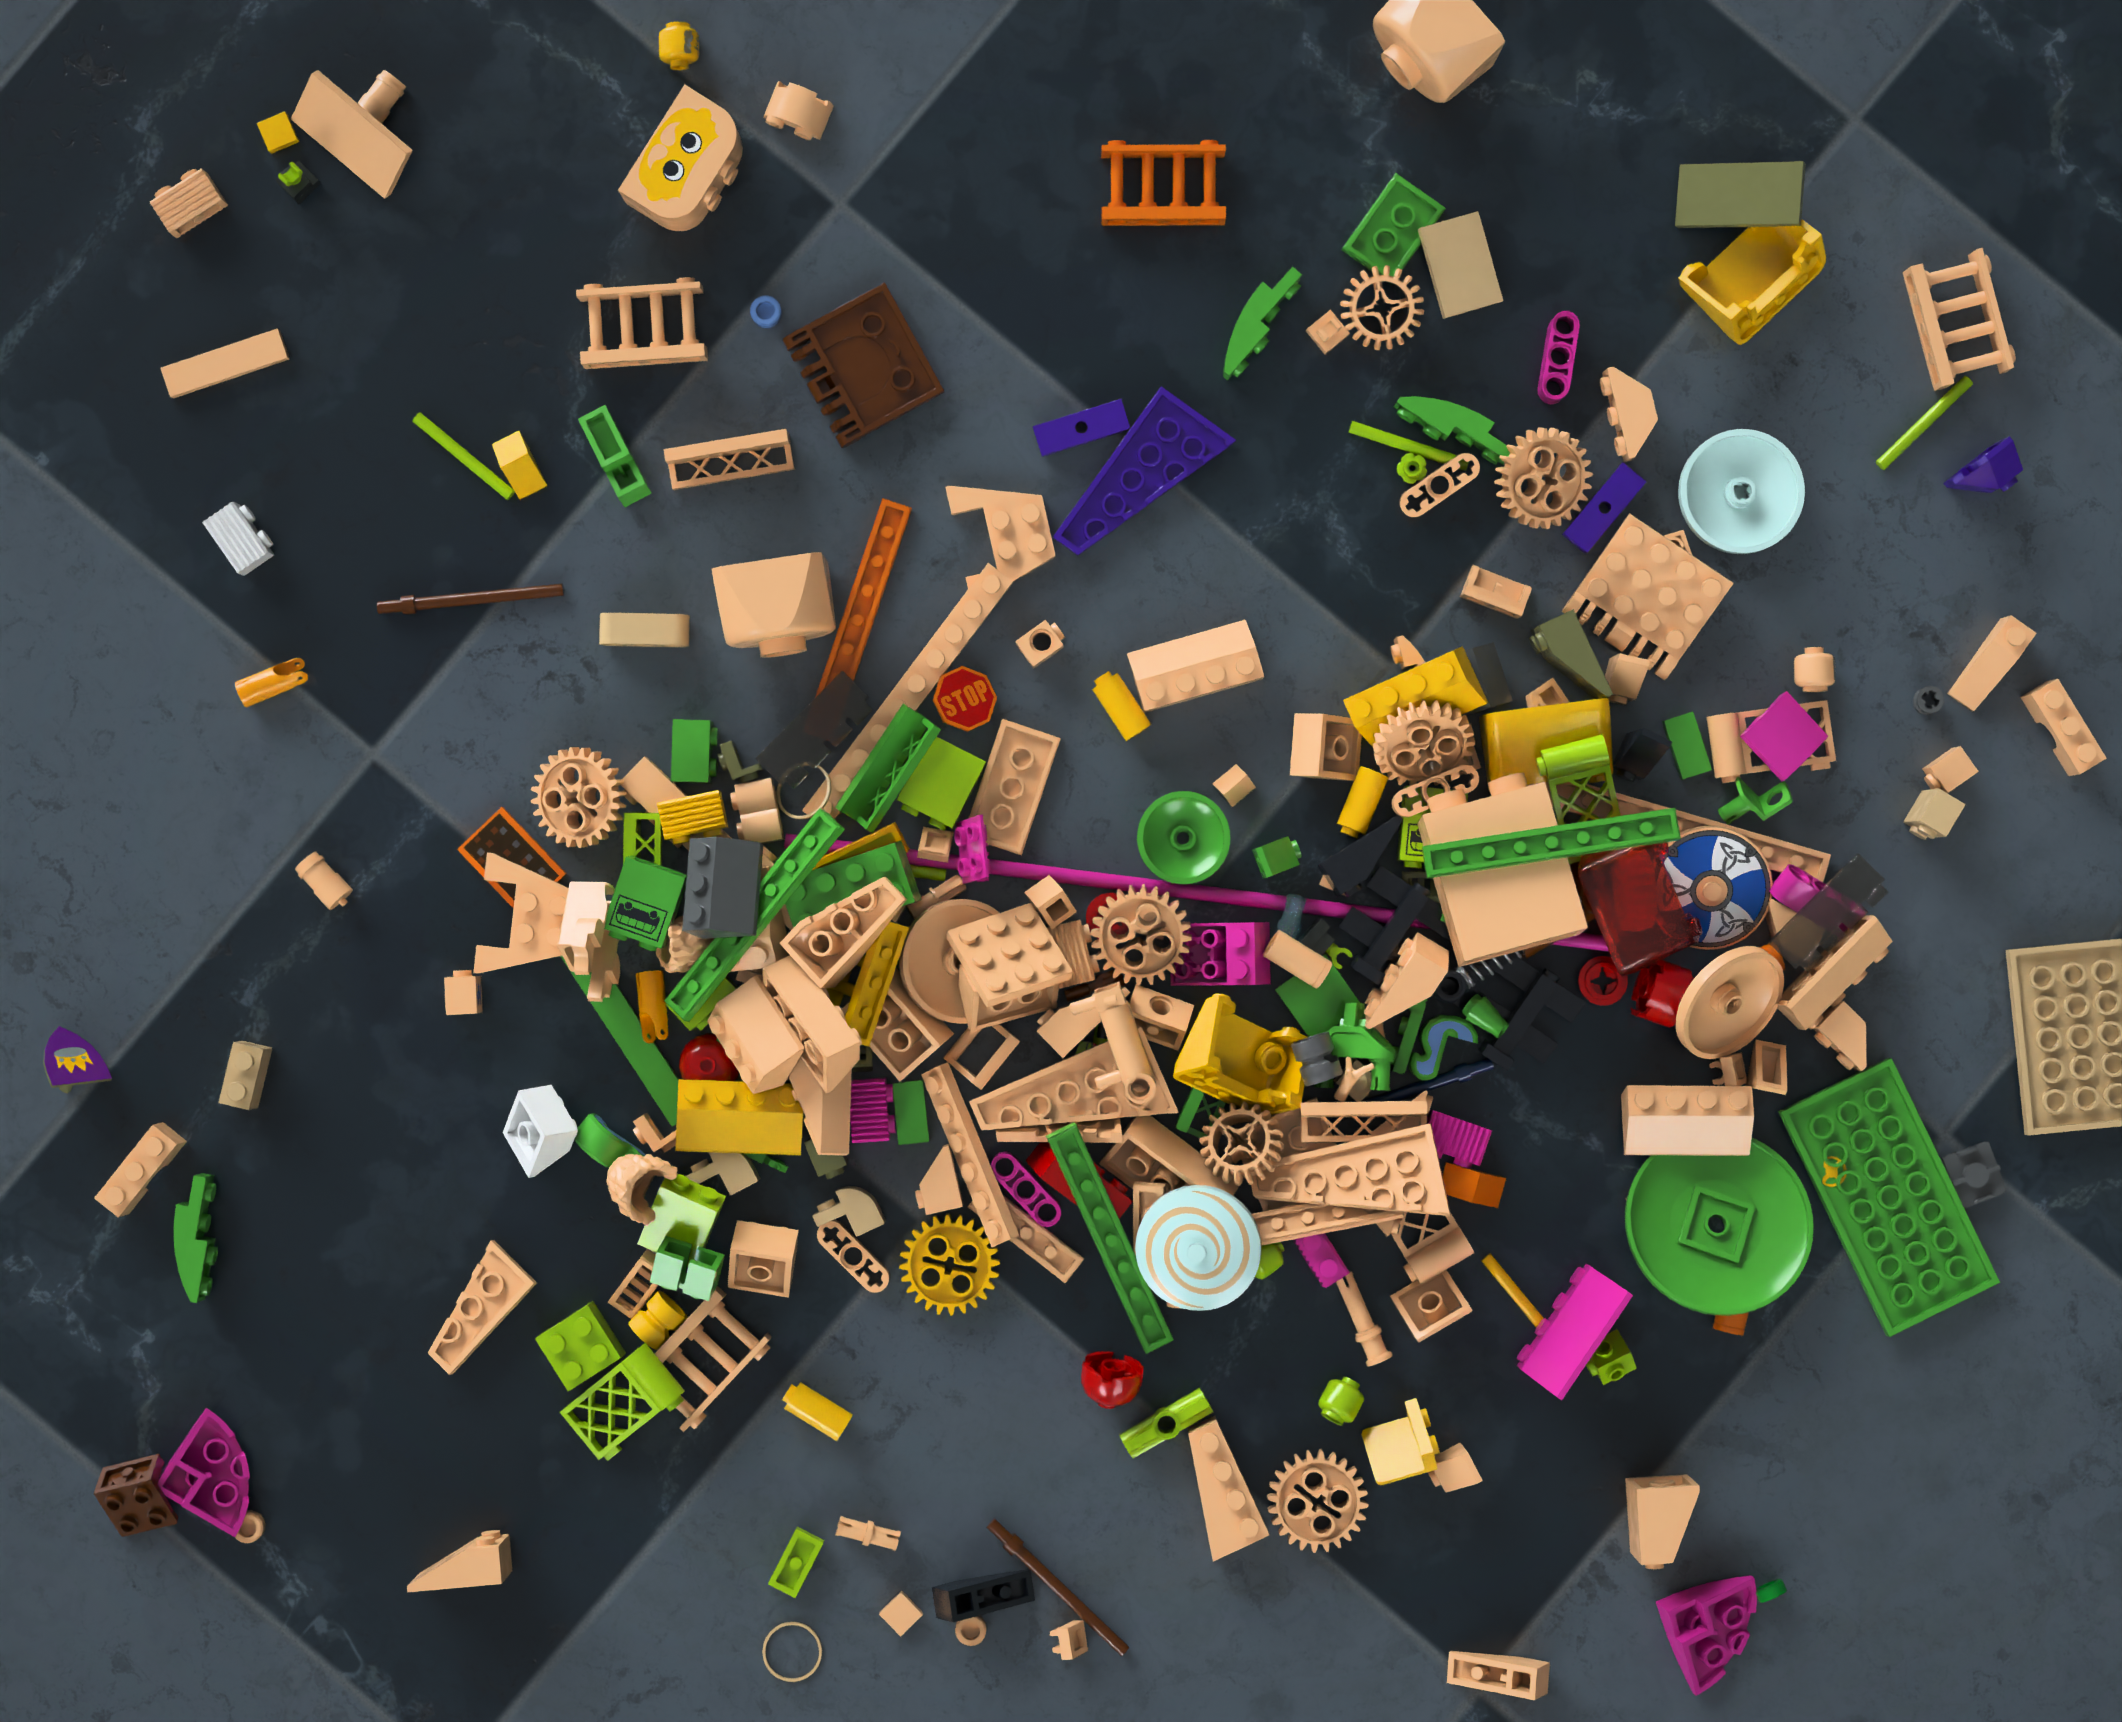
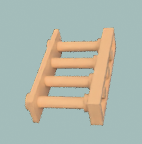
M1983 248L1976 249L1968 255L1970 263L1931 273L1924 270L1922 263L1910 266L1903 272L1934 391L1945 389L1954 384L1953 378L1956 377V374L1997 364L1999 374L2006 373L2014 368L2016 360L2015 351L2012 345H2008L1990 277L1992 271L1991 261L1987 255H1984ZM1973 275L1977 293L1939 303L1932 300L1930 293L1932 285ZM1981 304L1985 318L1984 323L1946 333L1940 330L1938 323L1940 315ZM1989 334L1993 348L1992 353L1957 362L1948 360L1946 348L1949 344Z
M684 277L676 279L677 283L603 288L602 284L584 285V289L576 290V296L581 302L588 301L591 346L588 347V351L580 352L581 365L585 369L708 361L707 347L704 343H699L695 333L693 294H704L700 281L695 282V278ZM681 295L683 340H681V345L668 346L664 333L662 296ZM650 297L653 342L650 343V347L638 348L637 344L634 343L631 298ZM619 299L622 344L619 345V349L607 350V347L603 346L600 301Z
M718 1286L709 1301L704 1300L655 1353L662 1363L665 1360L669 1364L673 1362L708 1395L696 1409L685 1399L676 1407L687 1418L680 1426L683 1432L689 1426L695 1429L707 1417L703 1411L753 1357L759 1361L771 1348L767 1344L772 1337L768 1332L759 1341L724 1308L725 1304L721 1300L727 1294ZM707 1315L712 1319L716 1317L750 1349V1352L739 1363L703 1331L704 1327L700 1323ZM686 1338L690 1341L694 1339L729 1372L718 1386L709 1380L681 1353L683 1350L679 1345Z

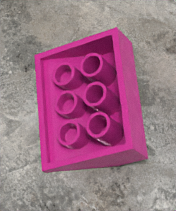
M1585 1264L1583 1268L1578 1267L1569 1281L1572 1285L1566 1294L1561 1292L1552 1305V1308L1555 1310L1548 1320L1546 1318L1541 1320L1534 1332L1537 1335L1531 1345L1526 1344L1517 1356L1519 1362L1516 1366L1560 1400L1567 1394L1633 1297L1630 1292L1588 1264Z

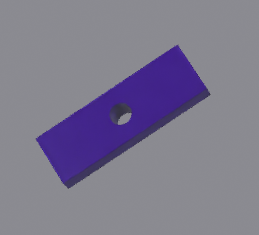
M1121 399L1033 426L1042 457L1130 430ZM1084 424L1087 427V431L1085 433H1078L1075 429L1076 426Z
M1622 462L1562 535L1583 553H1588L1644 486L1646 481ZM1600 504H1605L1608 507L1606 514L1600 512Z

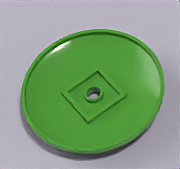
M1754 1138L1751 1139L1749 1156L1651 1155L1634 1177L1625 1206L1627 1240L1633 1257L1642 1273L1654 1287L1670 1300L1690 1310L1717 1316L1739 1315L1755 1311L1775 1301L1800 1276L1807 1263L1813 1242V1214L1807 1192L1801 1180L1787 1161L1776 1151ZM1717 1217L1721 1219L1724 1224L1723 1232L1715 1233L1711 1231L1708 1226L1709 1218Z

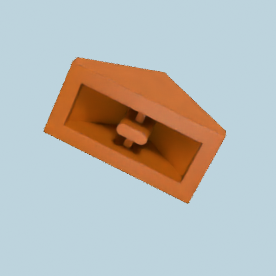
M1445 1162L1442 1176L1447 1195L1475 1204L1499 1207L1506 1178Z

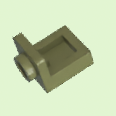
M728 741L720 744L722 752L718 753L717 756L723 771L729 770L732 780H740L741 783H746L759 778L758 772L764 771L762 764L758 763L744 769L735 743Z

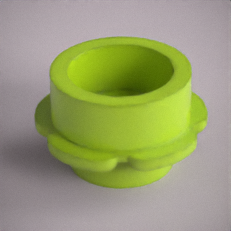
M1405 454L1401 458V462L1397 464V473L1406 483L1414 484L1417 480L1421 481L1427 474V469L1425 468L1427 465L1426 460L1421 455ZM1411 465L1415 466L1414 471L1409 469Z

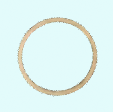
M802 762L792 766L783 774L778 783L776 791L778 805L791 818L799 820L813 817L818 810L816 809L808 815L796 816L784 809L780 798L781 787L786 777L793 770L802 766H813L820 769L827 780V794L819 808L823 809L830 798V777L825 769L812 762Z
M782 1623L772 1629L767 1635L762 1650L763 1660L770 1673L780 1680L787 1682L804 1680L812 1675L820 1664L822 1657L820 1639L814 1630L803 1623ZM795 1625L803 1627L817 1641L819 1648L817 1663L809 1673L802 1677H783L777 1674L767 1661V1642L776 1630L784 1626Z

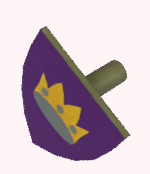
M58 1026L49 1037L44 1050L43 1064L51 1088L59 1087L62 1092L69 1093L73 1085L111 1081L112 1077L108 1067L94 1047L76 1033Z

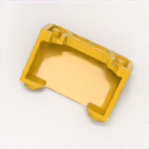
M1803 219L1801 220V226L1748 227L1707 267L1701 262L1687 265L1678 277L1680 286L1730 339L1738 345H1742L1750 340L1821 272L1826 263L1822 234Z
M1609 698L1493 712L1479 717L1487 784L1492 780L1515 773H1524L1528 785L1548 782L1546 775L1540 776L1536 758L1541 757L1540 750L1601 734L1608 749L1610 769L1613 774ZM1604 773L1593 775L1589 779V783L1605 781Z
M1213 994L1212 997L1207 998L1175 1063L1174 1079L1228 1104L1231 1102L1235 1103L1239 1109L1243 1101L1248 1103L1249 1111L1255 1104H1258L1261 1112L1268 1110L1271 1115L1300 1109L1304 1091V1082L1300 1068L1303 1065L1301 1062L1296 1061L1291 1044L1307 1038V1036L1301 1034L1300 1030L1294 1027H1283L1280 1031L1271 1032L1233 1014L1236 1010V1004L1231 1001V997L1228 995ZM1266 1042L1278 1044L1284 1048L1287 1054L1284 1068L1274 1075H1268L1259 1070L1254 1061L1257 1049Z

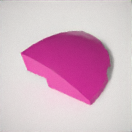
M206 1408L164 1468L158 1481V1486L165 1496L233 1537L237 1535L247 1512L250 1479L245 1453L235 1438L234 1432L218 1415Z
M1751 1575L1698 1585L1656 1601L1660 1618L1674 1655L1693 1694L1696 1696L1713 1686L1726 1674L1724 1669L1726 1664L1734 1654L1741 1655L1750 1637V1633L1747 1630L1750 1614L1756 1613L1757 1607L1756 1584L1754 1577Z

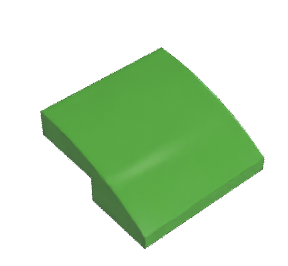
M1324 954L1323 957H1325L1326 959H1328V960L1330 961V959L1327 957V955ZM1333 963L1327 977L1317 989L1296 976H1293L1275 989L1308 1037L1327 1032L1333 1026H1339L1340 1019H1344L1345 1003H1360Z

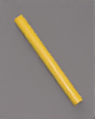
M1489 1253L1481 1262L1532 1324L1537 1327L1543 1316L1492 1254Z

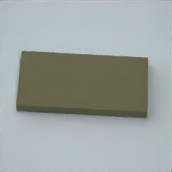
M1804 161L1680 164L1675 226L1677 228L1801 226L1806 164Z

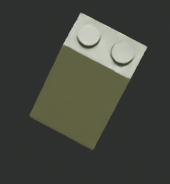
M1574 609L1530 630L1532 636L1529 637L1535 653H1541L1544 660L1593 699L1607 698L1613 695Z

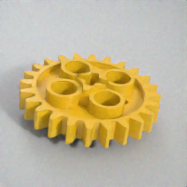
M949 1213L946 1214L944 1222H940L939 1218L935 1215L932 1226L926 1221H922L921 1224L924 1231L921 1233L913 1229L912 1234L916 1240L906 1239L904 1243L910 1248V1251H901L900 1256L908 1259V1262L899 1265V1269L908 1270V1274L904 1275L901 1281H911L912 1283L906 1292L917 1291L918 1294L914 1302L918 1303L922 1299L927 1300L925 1310H928L933 1304L937 1305V1314L939 1315L943 1307H948L950 1316H953L957 1306H959L963 1314L966 1313L967 1303L977 1308V1296L984 1300L988 1298L984 1288L993 1290L995 1288V1285L989 1281V1278L999 1277V1273L991 1269L993 1266L1000 1264V1260L991 1258V1255L998 1252V1247H988L990 1243L988 1237L983 1238L981 1236L984 1227L981 1226L974 1230V1219H971L966 1225L962 1224L963 1218L961 1214L957 1217L956 1222L951 1221ZM934 1238H941L946 1242L947 1249L943 1253L936 1254L931 1251L929 1242ZM962 1246H974L977 1256L973 1260L963 1259L959 1253ZM927 1256L943 1262L947 1261L948 1257H953L955 1264L976 1267L977 1271L974 1273L953 1267L952 1271L948 1272L945 1271L946 1266L944 1264L924 1262L923 1257ZM933 1268L939 1272L940 1279L937 1283L929 1284L924 1281L923 1272L926 1269ZM958 1275H964L969 1279L970 1287L964 1291L957 1290L953 1285V1279Z

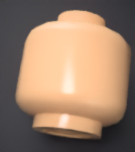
M1823 647L1804 648L1805 654H1800L1794 658L1795 684L1802 687V692L1828 691V686L1833 685L1836 680L1834 656L1824 653Z

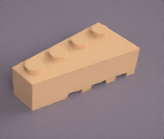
M1216 1416L1187 1428L1213 1562L1270 1535Z

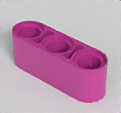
M1570 311L1557 313L1547 327L1538 383L1539 398L1547 404L1560 402L1570 389L1580 328L1578 317ZM1557 321H1566L1570 325V333H1560L1556 328ZM1553 351L1562 352L1566 358L1565 364L1558 365L1554 363L1551 353ZM1547 382H1557L1561 388V393L1559 395L1550 394L1546 388Z
M1791 864L1787 865L1773 882L1770 889L1772 896L1779 902L1836 936H1842L1861 914L1858 905L1850 898Z
M1007 1151L996 1154L991 1163L996 1180L1038 1224L1044 1227L1057 1224L1061 1217V1206L1056 1198L1014 1154ZM1001 1158L1010 1159L1014 1169L1009 1174H1001L996 1169L997 1161ZM1022 1181H1030L1035 1186V1192L1030 1197H1023L1018 1193L1017 1186ZM1047 1203L1052 1204L1056 1209V1215L1049 1220L1043 1219L1038 1213L1040 1206Z

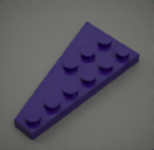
M1161 386L1054 534L1053 539L1079 556L1236 442V439Z

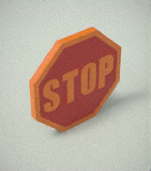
M960 666L940 676L932 701L943 723L968 732L990 721L997 696L987 675L965 666Z

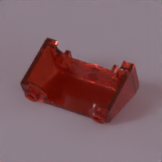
M1667 842L1586 854L1581 857L1578 866L1581 885L1614 964L1621 976L1635 973L1697 943L1700 935H1702V927L1698 917H1693L1689 912L1684 913L1664 865L1665 854L1669 853Z

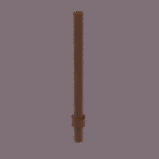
M562 583L415 598V595L401 596V599L378 601L377 611L378 614L393 612L415 614L417 610L557 597L564 596V587Z
M995 1518L987 1525L986 1528L1003 1543L1002 1547L1011 1556L1013 1554L1017 1556L1120 1656L1127 1652L1129 1646L1023 1546L1024 1541L1015 1533L1011 1534Z

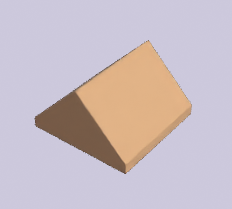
M1447 1270L1423 1284L1416 1280L1390 1296L1418 1343L1472 1312L1470 1305Z

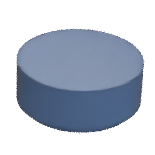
M765 295L753 301L750 307V314L756 325L762 328H771L780 321L782 310L775 298Z

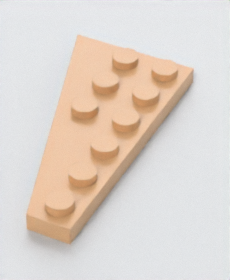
M1141 1026L1137 1029L1156 1081L1155 1096L1147 1103L1137 1104L1129 1100L1125 1094L1123 1082L1101 1089L1097 1088L1096 1077L1118 1070L1109 1041L969 1101L981 1130L1179 1113ZM1137 1079L1131 1086L1135 1091L1143 1092L1147 1090L1149 1083L1144 1079Z
M1431 1124L1283 1157L1280 1162L1271 1161L1270 1163L1275 1168L1274 1172L1264 1169L1265 1179L1261 1180L1258 1175L1253 1176L1254 1184L1251 1185L1253 1196L1256 1199L1451 1216Z

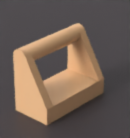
M1001 1024L993 1025L992 1027L1006 1039L976 1076L957 1060L982 1029L970 1032L967 1027L943 1057L980 1090L983 1089L1020 1042L1016 1036Z

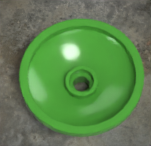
M1177 791L1158 798L1146 809L1138 826L1137 845L1143 862L1156 876L1170 883L1192 884L1210 877L1223 864L1230 847V829L1224 813L1212 800L1196 792ZM1184 832L1188 835L1189 840L1186 844H1180L1177 841L1179 833Z

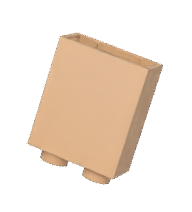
M1515 773L1490 781L1488 783L1491 793L1490 797L1467 803L1464 789H1457L1427 799L1431 813L1423 814L1417 824L1423 846L1558 826L1545 782L1528 786L1525 774ZM1567 857L1433 878L1458 967L1577 936L1588 928Z

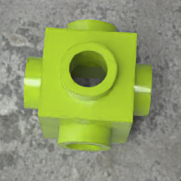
M1618 1330L1605 1336L1586 1364L1591 1376L1598 1375L1603 1385L1611 1381H1617L1625 1374L1637 1369L1631 1351Z

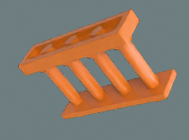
M1123 140L1108 141V145H1102L1101 158H1111V202L1108 203V207H1102L1101 226L1225 225L1226 206H1219V203L1216 202V158L1225 157L1226 144H1219L1217 140H1203L1200 144L1126 145V141ZM1123 158H1142V202L1139 203V207H1126V203L1123 202ZM1154 158H1173V202L1170 203V206H1157V203L1154 202ZM1185 158H1203L1204 202L1201 203V206H1188V203L1185 202Z

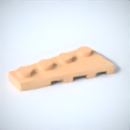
M495 1240L489 1242L480 1264H477L466 1289L461 1292L452 1314L446 1319L428 1351V1354L449 1375L455 1373L537 1284Z

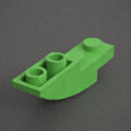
M1293 266L1273 289L1262 282L1243 308L1235 324L1225 357L1223 377L1227 381L1232 375L1238 378L1249 365L1246 359L1253 351L1258 355L1269 343L1270 340L1266 337L1270 329L1263 323L1264 320L1270 323L1281 310L1278 307L1279 303L1285 297L1290 300L1301 288L1298 282L1302 274Z
M1417 396L1400 397L1394 405V408L1398 410L1397 415L1409 423L1417 422L1424 427L1422 431L1434 440L1438 441L1441 438L1445 441L1453 431L1457 434L1455 438L1467 447L1474 445L1483 451L1481 456L1493 464L1499 462L1503 465L1504 462L1499 458L1500 455L1508 457L1510 455L1506 447L1507 445L1488 433L1495 422L1471 409L1449 401Z
M205 1173L193 1176L189 1202L184 1201L176 1204L174 1216V1248L178 1272L190 1302L194 1303L205 1300V1296H209L213 1279L209 1277L211 1265L215 1264L218 1255V1247L214 1246L216 1238L204 1236V1232H208L211 1223V1214H207L209 1202L214 1200L216 1194V1184L213 1183L214 1175Z

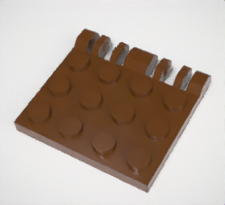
M885 282L782 339L788 351H792L811 340V343L791 354L794 362L801 361L817 351L820 360L806 366L800 372L803 379L826 368V373L807 383L817 404L840 393L841 397L822 407L821 412L824 416L833 414L844 405L847 406L850 414L834 421L830 425L832 432L835 433L851 425L853 422L856 423V425L836 436L841 448L850 446L869 433L945 393Z

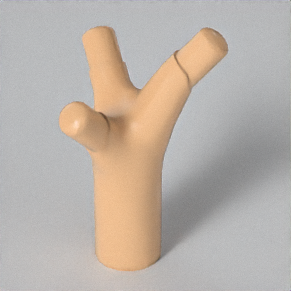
M1346 1057L1345 1073L1334 1098L1340 1102H1345L1358 1079L1366 1072L1375 1068L1373 1063L1354 1070L1352 1058Z

